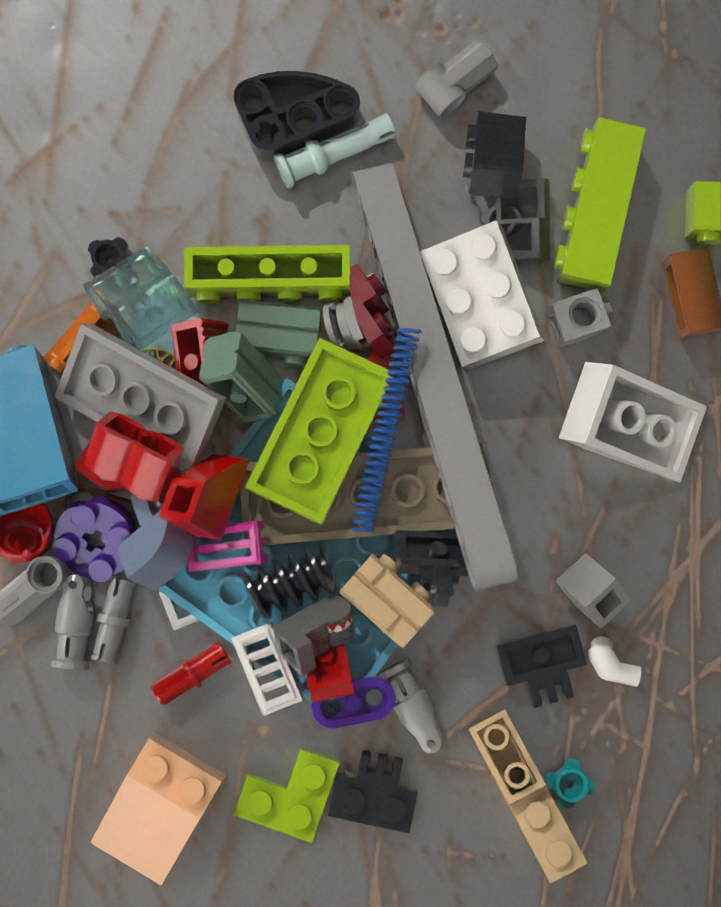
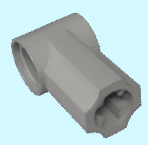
M475 40L445 65L438 63L426 71L418 79L414 87L439 118H443L454 111L465 100L469 91L494 73L498 68V63L487 45Z
M55 555L38 557L32 560L23 573L0 590V620L8 624L9 627H15L56 592L63 590L64 580L68 576L73 575V571L67 567L64 561L57 559ZM48 563L52 564L57 570V579L53 585H48L42 577L43 568Z

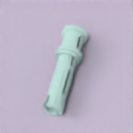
M385 113L327 140L325 139L321 142L309 140L305 142V147L283 156L281 153L274 155L275 163L284 184L289 189L294 187L295 181L314 173L322 175L328 170L329 165L369 149L381 142L395 138V129L390 117Z

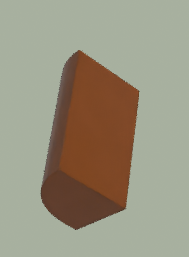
M699 249L670 254L662 265L680 340L721 332V296L710 251Z

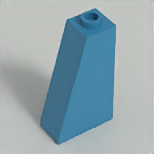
M34 344L30 346H14L8 349L5 354L0 355V516L79 491L47 365Z

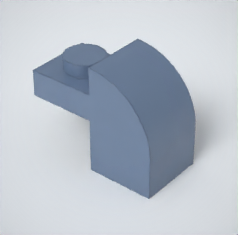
M132 494L130 498L140 528L117 546V550L127 579L157 591L185 565L193 547L194 535L188 534L159 517L166 498L165 495L158 502L141 500Z

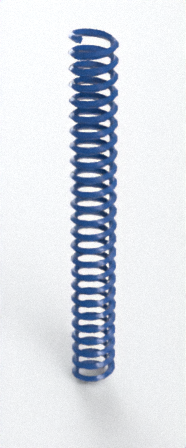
M400 328L397 330L398 334L404 337L395 338V341L401 345L393 346V349L399 353H393L391 357L399 362L393 361L389 363L390 367L396 370L387 371V374L394 378L385 379L387 384L394 387L386 386L383 388L386 393L391 395H382V400L389 403L379 404L380 408L389 412L379 411L377 413L379 417L386 420H376L375 423L384 428L373 429L375 433L384 437H371L372 441L382 445L371 444L369 446L370 449L379 453L367 454L369 458L380 462H365L367 466L377 470L365 469L363 471L365 474L375 478L364 477L361 479L364 483L375 487L360 486L359 488L362 491L373 495H357L358 498L370 503L357 502L356 506L370 512L354 511L355 515L368 520L352 519L353 523L366 527L351 528L352 531L366 533L375 531L373 526L369 524L377 522L372 516L379 514L374 508L381 506L376 500L381 499L382 495L376 491H383L385 489L379 483L387 481L381 475L388 473L387 469L381 466L386 467L390 465V462L383 458L392 457V454L386 450L394 449V446L388 442L396 440L393 435L388 433L398 432L397 428L390 425L400 424L399 420L393 417L402 416L400 411L393 408L401 409L404 407L402 403L395 400H405V395L398 392L408 391L407 387L398 383L408 384L410 382L409 379L400 375L412 374L410 370L400 366H414L412 362L402 358L414 359L416 357L415 354L405 350L418 349L417 346L405 341L419 342L420 339L407 333L420 334L422 333L420 329Z

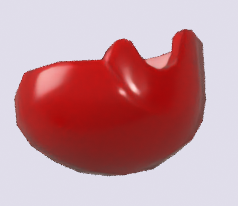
M40 503L0 516L1 557L11 563L31 562L38 557H42L49 550L55 526L54 519L47 505Z

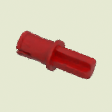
M216 641L214 645L189 661L185 658L181 660L183 665L153 683L151 690L157 701L162 705H166L194 686L202 687V681L225 666L232 664V661L220 642Z

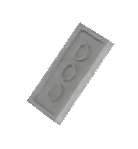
M92 323L80 325L54 398L96 422L112 411L134 419L147 430L173 439L184 448L178 469L182 471L201 461L226 400V397Z

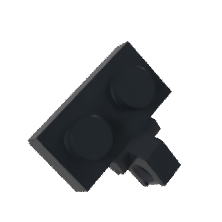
M396 530L392 539L397 573L419 574L420 583H429L428 592L431 606L448 607L449 599L454 595L453 584H458L459 576L469 577L457 534Z

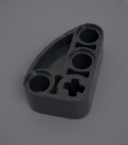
M302 71L270 72L245 79L238 83L234 89L233 98L238 118L253 152L262 161L273 162L275 161L274 155L281 153L283 156L305 147V142L309 140L321 142L355 127L360 117V98L355 88L334 78ZM249 97H259L263 100L262 104L255 109H248L243 106L244 101ZM343 101L349 103L353 108L348 113L338 114L333 111L332 107L337 102ZM301 117H310L316 122L312 128L306 130L299 129L295 125L296 121ZM271 133L275 142L266 144L262 136Z

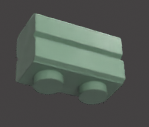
M240 300L236 331L245 335L248 341L266 359L267 357L284 358V365L305 367L320 337L322 311L321 308Z
M236 331L210 337L206 340L202 356L205 360L201 362L199 379L213 391L226 397L224 403L245 423L272 418L278 414L280 398L277 395L281 393L283 377L256 350L247 337Z

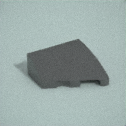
M549 179L521 180L518 198L512 200L510 197L504 199L502 196L496 198L494 195L488 197L486 194L480 196L476 193L473 195L482 213L480 218L483 224L486 225L497 220L503 227L515 261L550 260ZM466 182V189L468 193L470 182Z

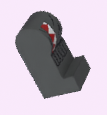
M327 596L273 626L278 654L302 677L316 668V657L329 650L332 646L347 643L354 635L351 607L348 600L340 596Z

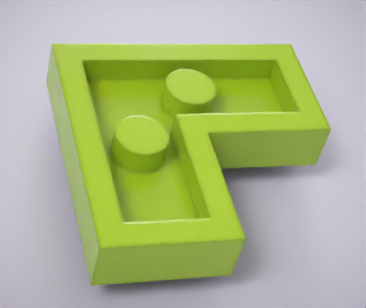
M301 747L288 786L248 773L234 816L312 843L340 761Z

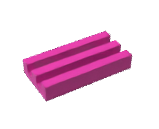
M264 521L243 522L226 526L224 534L249 531L250 539L197 546L196 538L201 536L194 535L193 547L187 560L188 572L268 563L267 555H263L262 546H266V538H261V530L265 529ZM251 548V556L198 562L197 554Z

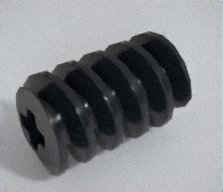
M320 543L319 556H316L309 547L303 549V562H300L293 553L288 554V568H284L277 559L273 560L272 574H268L261 565L257 566L256 580L254 581L245 571L241 572L245 588L255 611L258 610L265 619H269L272 617V604L281 613L288 611V598L297 607L303 606V592H306L313 601L319 599V586H322L329 595L335 593V580Z

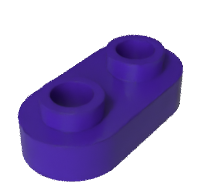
M377 676L352 680L355 694L336 697L341 703V709L337 713L328 712L325 708L327 700L312 703L313 716L320 725L331 729L383 719L391 713L395 706L396 697L393 687L387 680ZM371 690H378L382 694V700L377 705H371L366 700V695Z

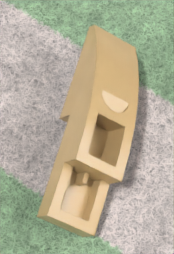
M506 710L469 728L471 736L549 883L551 884L588 864Z

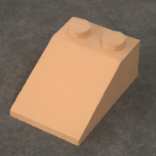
M155 733L147 740L128 772L90 843L159 885H162L226 775Z

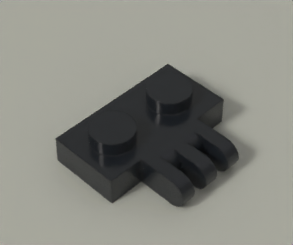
M570 624L495 645L505 685L511 686L526 682L533 708L542 707V698L539 690L544 688L549 703H557L558 697L555 685L561 684L562 694L566 700L574 698L568 670L587 665L576 624Z
M363 749L357 777L340 773L336 774L328 817L410 834L418 791L398 786L403 758L395 756L392 762V772H386L384 769L387 754L379 753L376 768L372 769L368 768L371 760V751Z

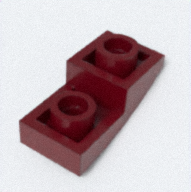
M358 264L350 268V294L353 309L365 338L383 359L395 351L393 344L387 337L393 333V330L383 317V314L388 312L389 308L381 296L386 294L387 291L374 272L366 276Z

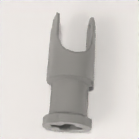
M70 575L64 580L62 598L59 601L55 622V632L59 634L56 659L52 660L51 667L74 670L89 669V663L85 661L87 639L92 634L94 621L93 601L91 599L93 586L89 578Z
M407 658L377 674V677L387 680L393 687L396 697L394 709L403 726L417 738L421 748L426 753L433 754L439 751L442 742V734L436 724L435 706L426 689L420 688L410 669L412 662L410 658Z

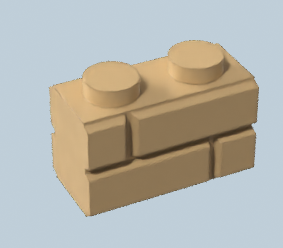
M385 553L379 559L372 554L339 593L401 648H404L434 614L436 609L429 604V592L418 582L415 581L410 587L398 577L400 573H397L396 563Z

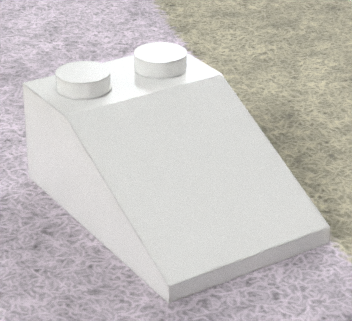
M585 362L559 439L596 454L681 483L707 406L615 365Z

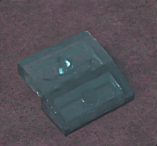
M147 246L82 284L103 321L111 318L124 341L139 350H143L171 331V324L187 321L199 313L174 274Z

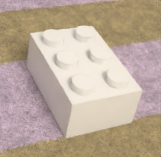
M497 220L420 251L462 367L471 370L545 341L504 229Z

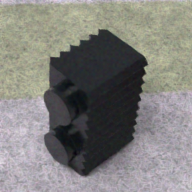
M478 111L476 125L468 124L465 149H472L473 151L472 153H465L462 177L470 178L469 193L471 195L477 193L480 196L486 194L488 197L494 195L496 198L502 196L504 199L510 197L512 200L518 198L524 165L526 117Z

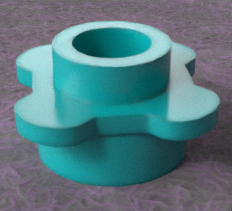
M574 758L565 760L562 768L556 772L547 773L545 777L546 786L555 791L559 797V805L565 809L573 808L575 802L582 800L585 795H591L595 788L593 780L584 775L581 771V763ZM567 780H573L572 787L566 786Z

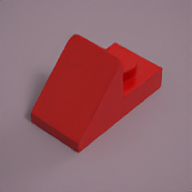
M345 644L332 646L329 650L315 658L316 668L307 674L312 703L355 694Z

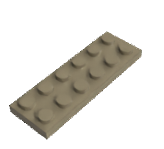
M487 442L479 443L491 482ZM431 447L389 450L388 452L392 454V457L383 458L388 460L390 465L386 467L381 466L388 471L386 475H381L387 481L379 483L385 488L383 491H376L382 495L381 499L376 500L381 506L374 508L379 514L372 516L377 522L369 524L375 529V531L370 533L352 531L351 528H366L353 523L352 519L368 520L355 515L354 511L370 512L356 506L357 502L370 503L358 498L357 495H373L362 491L359 487H375L364 483L361 479L364 477L375 478L365 474L363 471L365 469L377 470L367 466L365 462H380L369 458L367 455L368 453L379 452L357 453L323 525L246 490L245 486L257 462H249L240 486L242 523L264 521L265 529L261 530V538H266V546L394 535L396 530L429 532L455 529ZM249 531L243 532L244 540L250 539Z

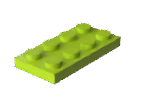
M319 338L245 486L246 490L323 525L380 408L379 404L383 401L381 396L386 395L383 388L390 386L385 382V379L394 378L387 374L389 370Z

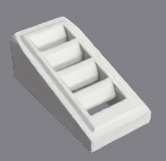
M273 622L231 638L263 716L303 700L289 663L278 654ZM268 638L270 646L249 654L246 646ZM274 653L277 661L258 669L254 668L253 661ZM278 669L281 670L283 677L261 685L259 677ZM287 684L289 693L267 701L266 692Z

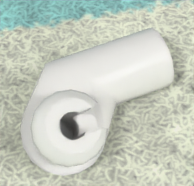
M605 636L594 638L591 641V648L588 650V657L598 676L607 681L637 687L641 679V667L619 662L615 652L612 650L613 642Z

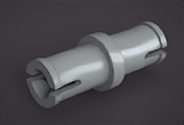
M117 578L109 579L102 614L98 613L96 619L97 622H100L91 659L113 664L118 663L117 658L124 628H129L130 624L127 614L136 583L122 579L118 580Z

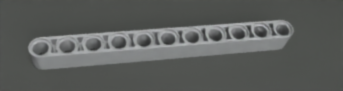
M390 162L352 172L355 195L382 285L387 291L385 296L397 336L404 337L397 332L400 328L420 329L422 331L420 334L407 333L418 337L420 341H405L417 346L418 349L405 350L415 354L416 357L414 359H404L414 364V366L407 367V369L412 372L409 375L472 586L475 591L516 581L518 580V574L513 553L394 167Z

